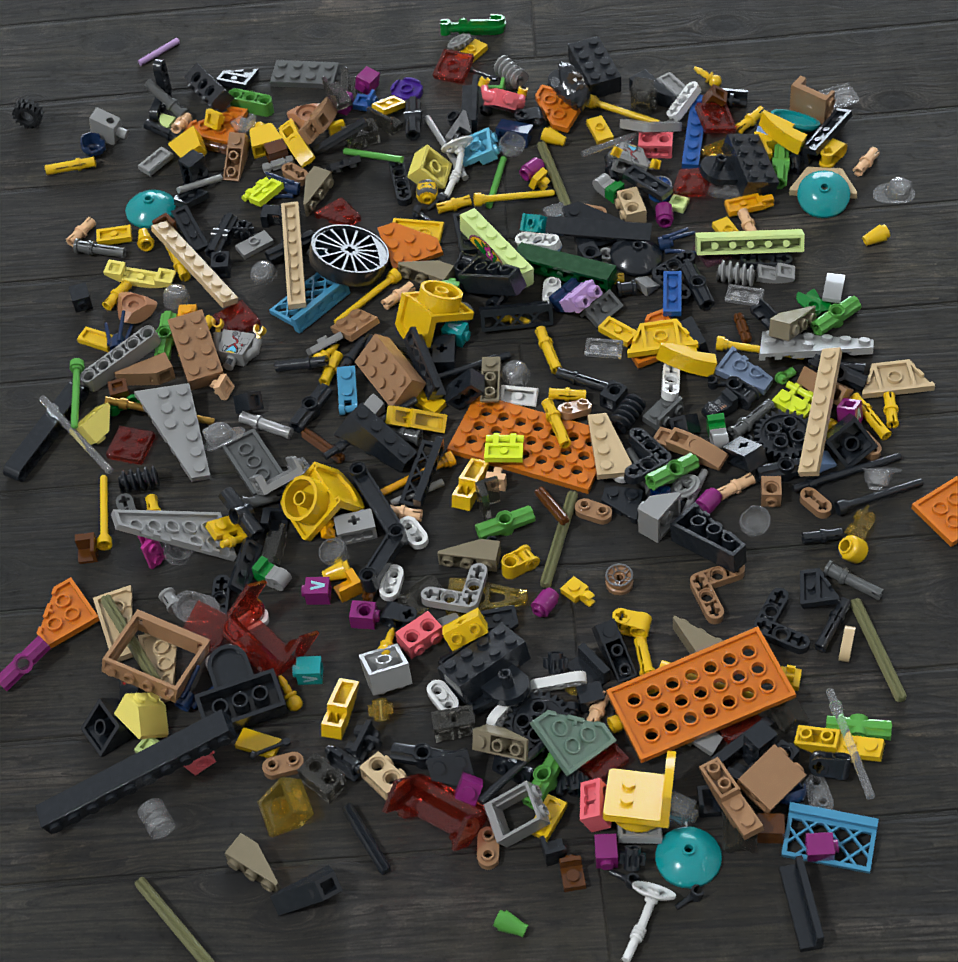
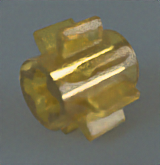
M387 698L373 699L372 705H368L369 717L374 716V721L389 720V714H393V704L388 703Z

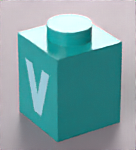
M445 322L441 329L442 335L455 334L458 347H463L465 342L470 339L471 332L467 322Z
M321 656L296 657V665H293L292 672L293 677L297 678L298 685L323 684L324 666Z

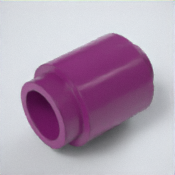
M534 157L521 167L519 173L525 181L531 180L542 167H545V164L540 158Z
M669 202L658 203L655 207L656 222L660 227L667 228L671 226L674 220L673 207Z
M715 488L706 489L695 502L703 512L706 511L711 514L721 503L722 495Z
M549 587L542 590L531 604L533 613L538 617H547L557 605L559 594Z

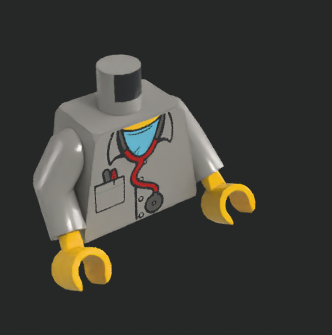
M629 140L621 142L619 147L613 146V149L608 153V158L613 159L611 169L619 173L625 172L634 164L645 171L654 168L659 170L662 162L654 158L649 161L645 156L644 149L635 146Z
M220 318V324L216 326V319H212L211 323L215 327L213 342L226 370H233L235 365L246 366L248 361L259 354L263 340L261 336L265 335L267 331L264 326L258 332L259 325L255 324L253 331L256 334L223 329V332H221V328L224 327V321Z

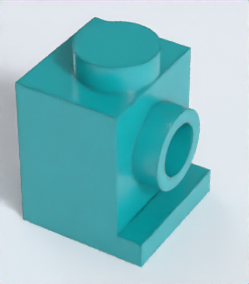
M523 213L520 231L545 233L547 217Z

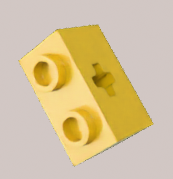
M479 608L442 626V635L452 651L488 633V624Z

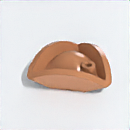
M311 103L297 106L287 112L288 119L292 118L298 129H300L319 104Z
M122 292L118 295V317L120 320L124 310L125 323H140L149 318L157 307L156 301L132 292Z

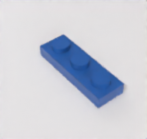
M664 271L663 316H681L682 271Z

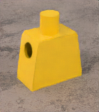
M257 122L249 130L254 159L266 156L265 143L282 138L272 123L264 124L263 122Z
M191 126L168 143L170 148L180 158L192 149L202 153L204 156L207 154L203 138L194 126Z

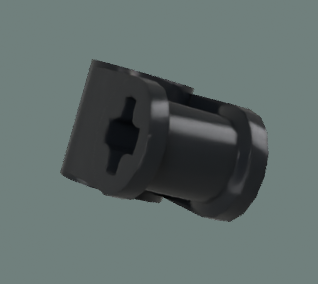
M540 107L518 109L514 113L517 122L533 124V129H541L547 123L543 109Z
M465 251L460 252L454 264L457 282H460L457 275L479 254L472 255Z
M737 376L727 378L725 389L728 388L738 397V405L742 409L749 410L751 404L755 400L760 399L761 394L756 387L751 386Z
M388 601L379 621L386 627L401 629L417 618V611L413 607Z
M815 751L810 755L809 770L817 777L846 780L850 777L852 757L843 752Z

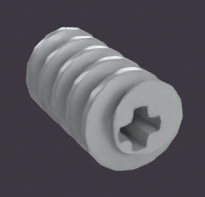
M503 55L499 57L494 65V72L500 78L505 77V82L512 88L518 89L519 86L523 87L527 83L528 73L509 59L508 56Z
M722 260L717 270L716 281L721 277V281L725 283L728 278L729 284H732L735 280L736 285H739L742 281L743 286H746L749 282V286L752 287L755 279V270L753 265H750L749 269H747L746 263H744L742 268H740L739 262H737L733 267L732 261L725 265V260Z

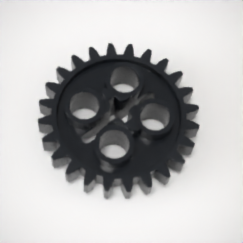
M779 409L778 414L771 411V416L765 414L764 419L760 418L759 424H756L754 442L762 444L766 450V458L768 459L773 456L774 462L782 457L799 458L802 454L808 418L803 419V414L797 416L796 411L789 414V409L785 413H782L781 409Z
M539 691L538 696H535L531 692V698L526 697L523 702L518 703L517 707H510L513 713L506 714L510 720L505 721V724L508 727L506 729L528 739L529 752L540 742V738L534 740L537 733L530 725V722L547 710L566 716L571 715V713H569L568 705L565 704L563 699L559 700L558 695L552 697L551 693L547 692L544 696L542 691ZM544 708L543 711L536 712L538 709ZM528 722L527 725L521 726L522 723ZM547 748L542 751L544 756H547Z

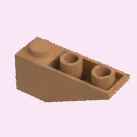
M229 132L223 181H240L250 146V139L246 133Z
M165 352L114 372L116 379L125 377L128 386L160 385L176 378L173 367Z
M804 366L796 383L814 393L817 372ZM837 382L833 403L838 406L843 398L849 399L854 390Z

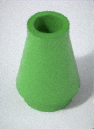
M507 910L499 911L493 925L498 928L497 931L521 937L524 936L528 927L527 924Z

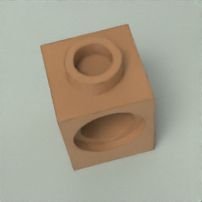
M761 476V506L781 507V476Z

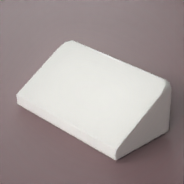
M501 385V401L515 405L536 407L539 395L538 388Z

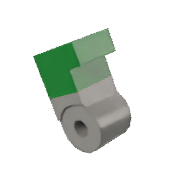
M603 173L592 182L594 189L613 204H615L614 199L617 198V191L625 189L623 182H616L606 173Z
M724 413L707 415L706 428L710 443L722 449L724 445L729 443Z
M261 556L252 567L255 580L279 591H282L292 579L291 574L287 570L270 563L264 556Z

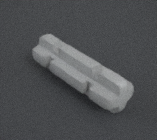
M289 155L285 159L279 158L270 161L271 163L262 164V169L264 173L271 172V170L281 169L285 163H295L293 156Z

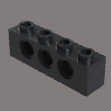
M198 63L184 76L188 80L187 85L213 110L217 108L222 113L234 99Z

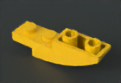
M292 118L278 128L284 142L300 166L303 168L309 165L315 159V156L309 145L299 135V129Z
M798 725L794 745L812 753L819 750L847 753L852 757L851 763L861 764L862 760L881 762L885 742L884 739L843 735L839 729Z

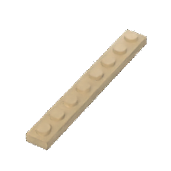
M282 203L289 310L306 308L299 203Z
M167 221L151 225V231L222 308L238 303V297Z
M840 347L822 349L798 469L800 477L819 476L842 357Z

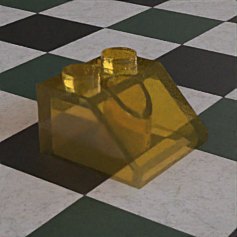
M280 777L257 801L270 837L302 827L314 815L302 780L297 778Z

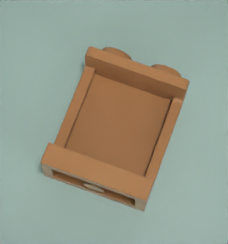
M800 76L791 85V111L812 116L820 121L821 125L834 112L835 91L831 90L825 95L806 86V78Z
M775 744L737 781L740 790L764 813H771L775 806L801 783L806 776L803 767L797 762L794 763L790 760L788 753L783 748H778Z

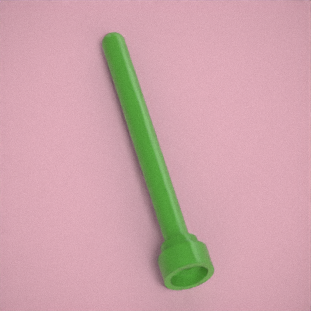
M74 358L70 361V371L73 373L72 429L78 428L80 374L84 371L85 364L80 358Z

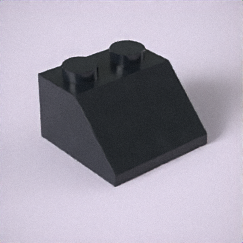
M850 413L827 431L825 445L845 468L853 467L878 447L859 420Z
M99 698L80 728L100 757L106 756L125 744L133 735L126 725L114 714L121 702L119 698Z

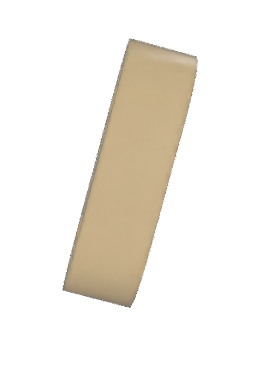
M845 625L839 661L849 662L856 627Z

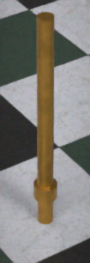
M107 396L105 398V403L108 402L110 405L119 406L120 409L127 410L129 408L144 411L141 403L132 402L126 398L117 399ZM197 415L198 423L214 426L215 418Z

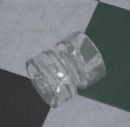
M151 799L138 809V816L142 823L145 824V828L152 839L164 838L174 830L175 822L161 799Z

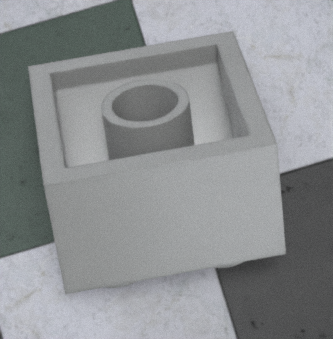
M674 492L649 496L645 502L642 501L637 510L639 533L658 543L671 529L670 523L680 515L681 494Z
M397 643L385 649H376L359 655L367 684L373 696L413 684L409 663ZM384 650H390L389 655H381Z

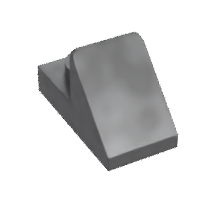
M465 110L461 112L446 134L447 143L461 137V133L466 136L472 134Z

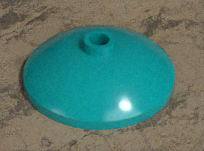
M784 109L771 111L772 114L794 123L793 128L805 134L815 131L820 127V121L804 113Z
M820 170L810 173L801 181L798 187L797 198L801 208L809 215L817 218H831L840 214L847 207L850 200V188L846 180L839 174Z
M146 190L138 193L128 202L125 212L128 221L134 226L151 228V225H153L152 221L164 213H167L172 218L171 211L176 209V205H174V198L169 193L161 190Z
M680 827L671 830L662 837V843L658 844L656 848L655 860L658 871L665 880L677 887L691 889L695 884H699V887L704 886L716 877L721 867L722 855L717 841L709 833L696 827ZM690 848L692 851L686 852L685 849Z

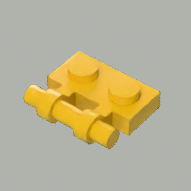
M229 515L208 521L205 526L215 541L222 539L220 541L221 548L235 547L236 544L242 543L243 539L248 537L239 524L235 525L231 522Z

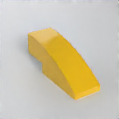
M763 110L759 126L779 145L798 155L802 150L801 147L805 143L807 134L794 129V123Z
M661 342L656 356L657 360L674 368L706 377L713 375L717 366L715 354L697 352V347Z
M388 406L385 423L392 426L445 433L447 415L419 409Z
M475 458L470 459L459 477L458 486L452 494V507L467 511L471 510L484 482L489 462Z
M339 678L327 703V712L321 723L322 737L342 740L354 707L359 681Z

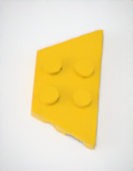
M677 319L640 323L637 334L633 337L632 345L627 350V356L632 358L657 354L661 342L692 346L699 349L698 341L692 339L689 331L683 328Z

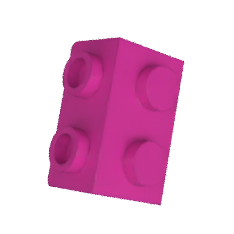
M138 536L142 545L141 550L148 566L154 569L166 557L159 541Z

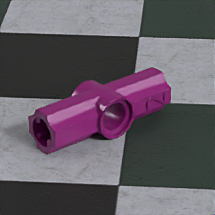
M38 635L21 653L15 655L13 661L0 672V685L8 691L25 673L31 671L33 666L51 647ZM23 658L27 659V666L24 668H19V660Z

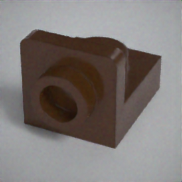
M567 855L564 858H560V872L564 892L586 889L581 856Z

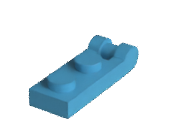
M355 365L337 367L339 415L351 413L358 406Z

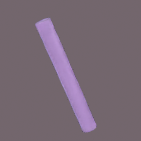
M175 38L139 59V65H144L180 43L179 39Z

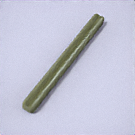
M538 142L537 148L561 206L571 204L546 142Z
M569 491L567 493L562 510L567 514L569 523L560 525L558 522L540 580L541 587H551L574 512L575 503L577 502L578 493L576 491Z
M111 595L102 596L101 603L119 633H121L127 625V621ZM134 635L127 646L141 670L148 675L161 679Z
M852 599L851 608L895 701H905L907 695L861 599Z
M144 877L136 880V888L198 962H215Z

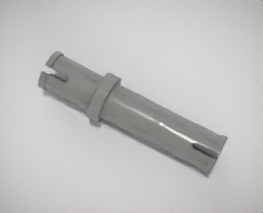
M242 411L239 416L240 423L250 425L256 430H265L290 439L293 435L294 429L292 427L267 420L261 415L256 416Z

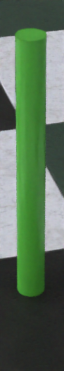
M344 148L343 150L344 155H360V157L398 163H403L404 161L403 156Z
M505 156L500 158L489 195H496L507 161ZM486 202V207L492 208L494 202Z

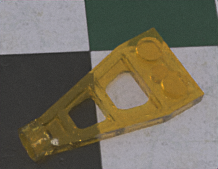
M450 578L448 589L462 592L466 578ZM486 582L483 591L485 593V600L479 603L478 608L480 611L510 605H515V607L527 605L528 589H514ZM473 585V586H470L469 589H470V590H477V589H479V587L476 586V585ZM492 592L505 594V600L490 602V594ZM448 597L447 603H451L455 599L452 597ZM446 610V615L457 613L458 616H463L467 614L462 612Z

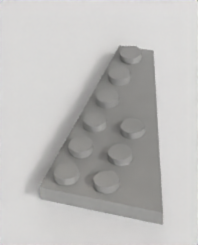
M769 330L762 331L759 361L773 356L775 360L782 359L785 356H790L794 359L814 358L816 353L821 355L822 349L838 347L841 348L842 352H847L849 355L873 354L874 340L867 337L858 339L851 338L850 336L833 337L829 334L819 336L812 333L798 334L790 341L769 336Z
M190 384L134 391V396L140 401L142 408L152 419V423L171 448L173 455L179 460L181 467L191 482L210 479Z
M113 509L111 513L116 530L234 561L237 557L233 547L221 548L220 541L222 539L215 541L205 528L208 521L222 518L221 512Z

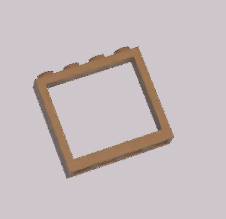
M137 609L103 657L102 672L176 703L183 693L197 665L200 666L209 653L210 639ZM138 630L196 654L175 686L117 661Z

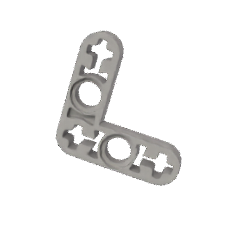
M620 119V128L640 132L682 131V122H646Z
M476 563L470 567L462 592L436 587L424 588L421 591L422 604L427 607L468 613L478 608L488 578L486 565ZM476 585L479 589L472 591L469 587ZM448 597H452L455 599L451 603H447L444 601ZM469 597L472 598V602H470V604L467 605L469 602Z

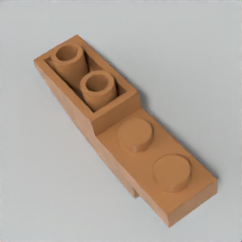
M328 97L310 114L307 122L298 130L299 135L307 145L311 144L319 134L329 127L337 114L336 107Z
M660 426L653 437L666 450L681 455L692 453L697 456L700 465L720 470L728 458L726 452L712 443L676 427L670 430Z
M717 757L699 766L706 783L732 826L737 828L744 840L763 831V824L742 796L739 786L721 760Z

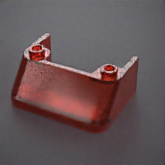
M265 580L245 586L222 620L220 631L232 645H236L245 651L249 662L259 672L274 668L276 677H279V675L296 663V657H303L320 633L313 631L300 635L298 639L290 640L285 645L260 620L264 615L265 607L257 597L267 584Z
M415 774L394 780L382 810L384 813L397 811V814L405 819L418 816L450 834L449 839L452 841V850L454 851L468 847L488 818L484 805L476 802V805L473 806L455 799L454 789L441 782L431 781V778L424 774Z

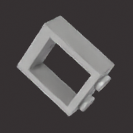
M526 780L484 804L498 844L509 847L551 824L548 818L549 811L542 802V792L537 785ZM529 796L536 818L510 832L503 810Z

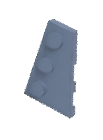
M733 346L717 365L714 372L715 375L725 379L730 376L740 377L746 383L756 387L762 395L773 384V378L759 366L751 364L749 358L745 355L741 356Z

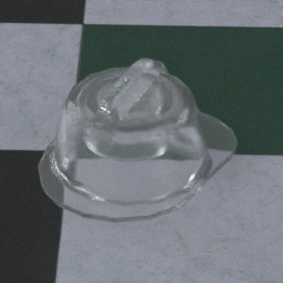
M895 177L889 183L877 186L873 190V197L881 203H908L915 198V191L910 180L903 177Z
M224 422L213 423L202 431L206 440L204 449L206 451H213L223 445L240 439L246 430L243 427L231 428Z
M893 467L861 468L864 469L865 483L868 484L869 489L881 490L889 486L893 474L902 472V469Z
M186 590L176 595L173 600V612L178 619L184 622L207 626L213 624L220 615L219 603L215 598L206 594Z

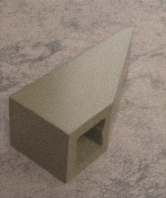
M314 166L305 177L303 204L307 217L316 209L317 204L325 197L328 190L333 187L334 180L332 172Z
M439 260L398 262V270L402 277L419 284L428 280L448 281L449 278H455L454 266Z
M816 306L778 313L770 319L769 336L790 341L807 329L811 322L816 320Z
M482 357L481 374L485 376V393L480 396V403L499 402L502 379L501 357Z
M478 539L440 550L437 553L439 565L470 569L473 564L482 563L486 565L487 571L497 572L501 556L500 541Z
M674 615L673 630L690 655L723 641L718 637L715 638L708 634L704 629L691 625L686 619H680ZM713 665L705 667L712 672L716 670V667Z
M490 724L473 729L472 750L528 761V739L504 727Z
M240 833L225 852L227 864L235 871L239 869L244 872V875L249 880L260 882L262 887L268 892L279 891V884L258 843Z

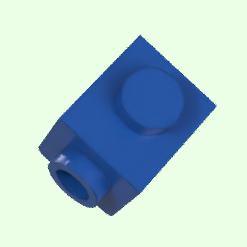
M371 89L369 95L358 93L352 104L353 109L372 112V103L378 102L375 90Z

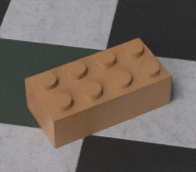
M203 310L168 319L169 328L191 391L208 386L213 380H218L220 374H224Z
M374 334L355 360L357 366L389 406H399L412 397H417L427 384L388 337Z

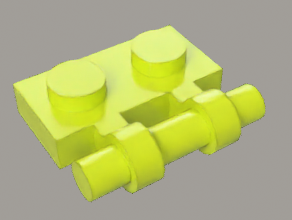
M265 177L263 180L257 181L253 188L247 189L242 196V200L245 202L249 200L250 203L262 207L263 204L265 205L270 199L278 195L284 189V185L273 178L269 180Z
M788 381L786 388L790 389V391L782 389L772 399L775 404L774 406L783 412L789 409V414L796 411L797 416L803 414V419H806L810 413L813 392L803 389L802 385L798 383L794 384ZM797 395H801L804 399L798 398Z
M500 433L486 435V442L493 443H485L484 462L523 463L524 435H517V433H511L510 435H500Z

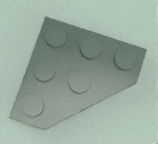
M547 710L530 722V725L566 776L617 741L605 723L587 721L584 718L572 715L557 714L551 710Z

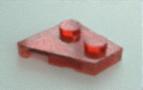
M342 197L314 212L317 219L323 217L333 224L354 225L361 221V216Z

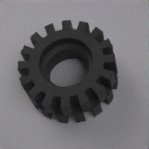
M22 98L16 102L12 118L15 119L16 123H20L19 126L24 125V128L29 126L30 129L33 127L37 128L44 116V110H42L43 108L39 106L38 102L35 104L34 100L29 101L28 98L26 100Z

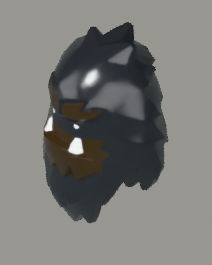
M561 61L558 65L561 80L553 76L549 84L564 103L571 106L574 110L580 109L583 112L585 106H589L591 99L590 88L586 85L583 76L575 66Z

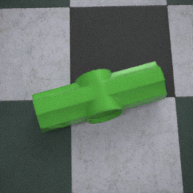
M776 144L774 148L772 166L779 180L777 189H782L787 186L790 158L789 150L779 144Z
M850 296L839 304L830 305L828 312L811 322L810 327L813 333L822 336L832 328L841 327L845 319L861 309L859 299L855 296Z
M165 311L161 314L160 324L156 330L161 338V343L155 348L154 356L165 352L169 360L171 359L172 347L175 343L169 328L168 319L177 317V314L172 311Z
M689 453L677 460H671L667 465L645 476V484L654 491L668 483H674L678 478L698 469L699 459L696 455Z
M529 505L512 512L503 510L498 512L495 518L476 524L475 530L479 539H487L488 536H497L499 534L508 536L514 532V529L535 522V516Z
M853 714L850 717L827 716L826 728L839 729L843 735L891 740L892 722L868 719L863 714Z
M550 752L543 764L536 767L533 772L534 780L532 784L540 788L542 802L547 794L556 788L558 783L557 777L562 770ZM529 796L522 799L525 805L533 809Z

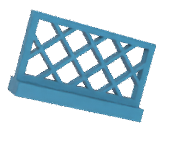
M316 272L305 281V289L312 288L311 291H305L306 297L311 296V299H306V308L289 310L286 296L269 311L273 316L292 325L294 330L300 334L350 294L348 286L334 283L326 278L323 281L316 282V280L322 277ZM324 286L323 289L315 290V287ZM286 308V311L278 312L280 309Z
M790 802L781 856L795 859L796 856L802 855L803 860L807 861V855L802 854L803 852L806 853V847L799 838L807 831L814 833L813 827L823 825L828 832H833V839H837L834 832L843 829L847 831L850 837L842 842L838 840V847L845 854L846 858L842 861L812 862L870 874L879 819ZM792 820L802 821L806 828L796 834L791 827ZM861 833L871 835L870 842L863 847L856 839ZM795 839L802 847L796 853L787 851L788 844ZM853 840L859 849L849 855L843 845ZM862 852L867 858V865H857L852 858Z

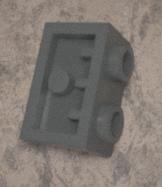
M609 289L585 308L580 316L581 318L586 316L598 328L608 316L614 315L624 305Z
M679 397L672 402L661 398L642 416V421L657 431L660 426L668 427L670 425L669 419L679 416L683 412V398Z

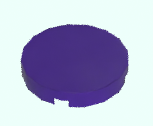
M405 77L401 81L396 80L391 86V95L404 101L409 99L410 96H416L419 99L423 94L421 82L415 78Z

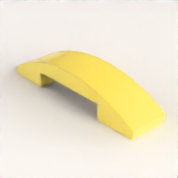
M108 260L104 270V275L119 282L125 279L132 286L144 288L171 286L176 274V270L159 268L157 272L126 267L125 262Z

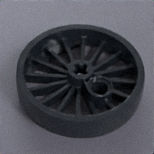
M338 224L323 227L313 235L309 246L308 258L312 268L327 280L345 286L358 287L376 283L384 276L389 261V251L386 244L372 232L352 225ZM340 264L343 265L342 268L335 267ZM345 267H351L352 271L345 270Z

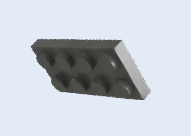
M276 60L270 84L273 87L334 89L339 71V63Z
M254 428L221 444L222 450L252 496H256L257 493L249 480L250 477L262 474L265 481H268L283 473Z

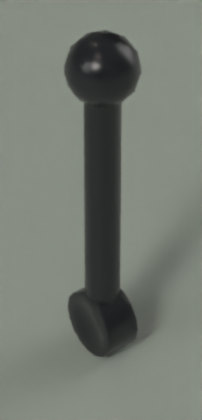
M472 66L468 67L469 72H475L488 77L493 82L498 80L497 75H489L474 69Z
M288 737L283 738L280 743L256 752L251 751L249 757L255 759L258 755L283 745L288 747L291 741Z

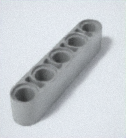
M150 325L142 327L86 368L80 375L82 382L92 392L99 390L116 377L114 372L135 364L158 347L161 343L160 336L154 327Z

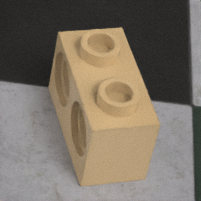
M637 187L617 191V198L614 201L616 209L620 210V219L624 220V222L647 223V210Z
M379 751L359 767L361 777L389 804L408 789L406 773L400 768L397 769L393 761L387 755L383 756ZM391 781H396L394 784H388Z

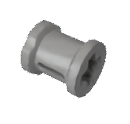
M172 587L165 588L158 596L160 601L165 603L170 614L176 613L183 607L182 600L177 598L175 595L176 591Z

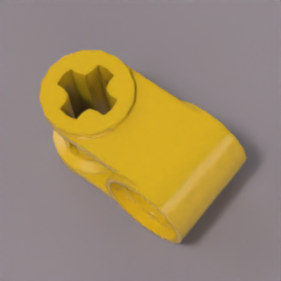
M832 138L820 152L819 166L832 168L845 155L848 145Z
M523 545L502 557V575L506 579H515L535 569L539 565L540 559L533 555L529 545Z
M618 608L613 612L612 619H615L620 634L635 638L638 636L647 638L652 617L648 613Z

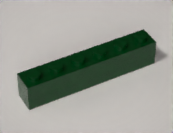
M523 242L516 249L534 268V274L555 277L565 282L571 278H576L577 282L593 280L595 285H598L601 291L607 292L609 289L611 290L618 279L616 265Z

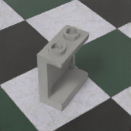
M296 456L286 457L285 459L290 468L268 481H265L262 474L250 477L249 480L257 495H266L295 477L304 474V464L301 459L296 458Z

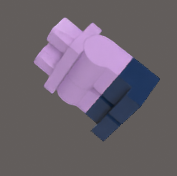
M571 278L548 298L556 312L575 311V313H580L603 293L593 280L577 282L576 278Z

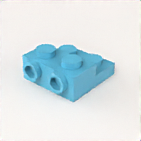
M489 127L469 135L473 137V141L464 148V167L478 161L484 165L498 159L497 154L500 153L499 147L496 144L498 137L495 132L492 133Z

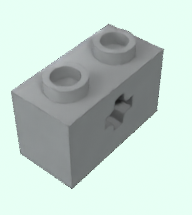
M371 509L333 516L339 546L377 538Z

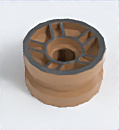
M618 563L611 565L606 570L605 585L610 593L624 595L631 591L633 588V572L629 566Z

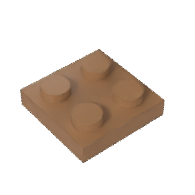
M357 308L352 310L346 317L337 320L330 328L334 334L341 332L343 338L353 342L380 322L378 317Z

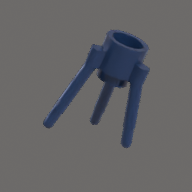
M265 172V175L282 182L285 185L284 191L287 192V194L276 195L272 199L293 198L294 195H299L301 189L300 182Z
M686 227L658 237L660 250H664L665 254L685 251L671 249L670 247H674L673 240L693 235L696 231L683 233L689 230Z
M124 310L121 314L118 334H114L111 337L108 323H104L107 346L110 347V350L129 338L134 324H130L124 339L122 335L125 320Z
M199 665L195 667L183 693L175 703L182 711L189 712L190 709L195 710L197 708V702L194 700L195 696L189 689L200 669Z

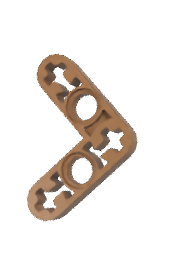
M718 565L691 576L690 588L709 623L719 624L724 619V609L714 589L741 580L745 575V565L738 570L739 572L735 573ZM718 573L721 574L723 578L720 580H715L712 576ZM696 581H699L700 583H702V588H703V589H701L699 583H696ZM704 595H709L712 597V600L706 602L701 598ZM711 607H713L714 612L718 614V616L711 614Z

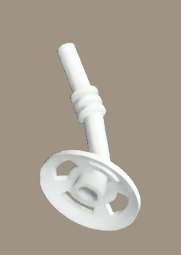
M472 136L456 138L441 148L443 153L455 152L457 155L455 170L452 171L449 177L450 181L444 194L448 195L447 198L450 197L455 184L460 180L464 148L473 141Z
M633 882L632 887L638 893L645 896L646 904L638 924L634 926L630 934V942L623 954L622 961H631L638 944L642 942L647 932L645 928L655 904H658V901H669L676 898V894L670 889L650 882Z

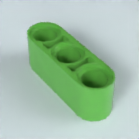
M232 89L229 91L234 97L230 107L248 109L249 114L264 117L271 116L274 113L270 95L242 89Z

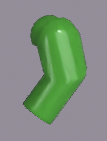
M791 367L776 373L774 379L777 383L783 385L787 380L796 375V371Z

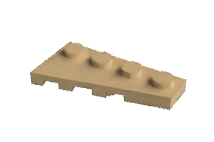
M607 413L588 415L597 480L624 477L625 469L632 465V462Z
M131 585L93 598L109 649L120 633L103 607L101 597L107 594L111 595L128 623L133 616ZM126 646L117 659L118 662L133 657L128 646Z
M147 633L139 635V643L161 677L160 680L175 686L177 646ZM160 697V700H161L163 703L169 701V700H165V699H163L162 697Z

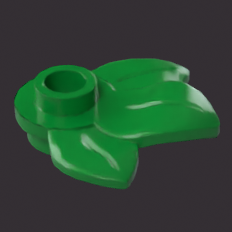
M815 289L810 290L806 295L798 292L796 295L797 302L803 308L816 306V317L821 312L828 311L832 303L822 301Z

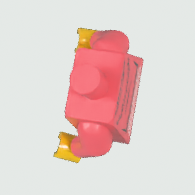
M483 76L480 77L478 86L481 87L482 98L485 101L484 106L514 113L516 109L524 108L528 92L527 87L522 89L519 86L517 93L498 88L489 89L490 79L488 77L487 79H484Z

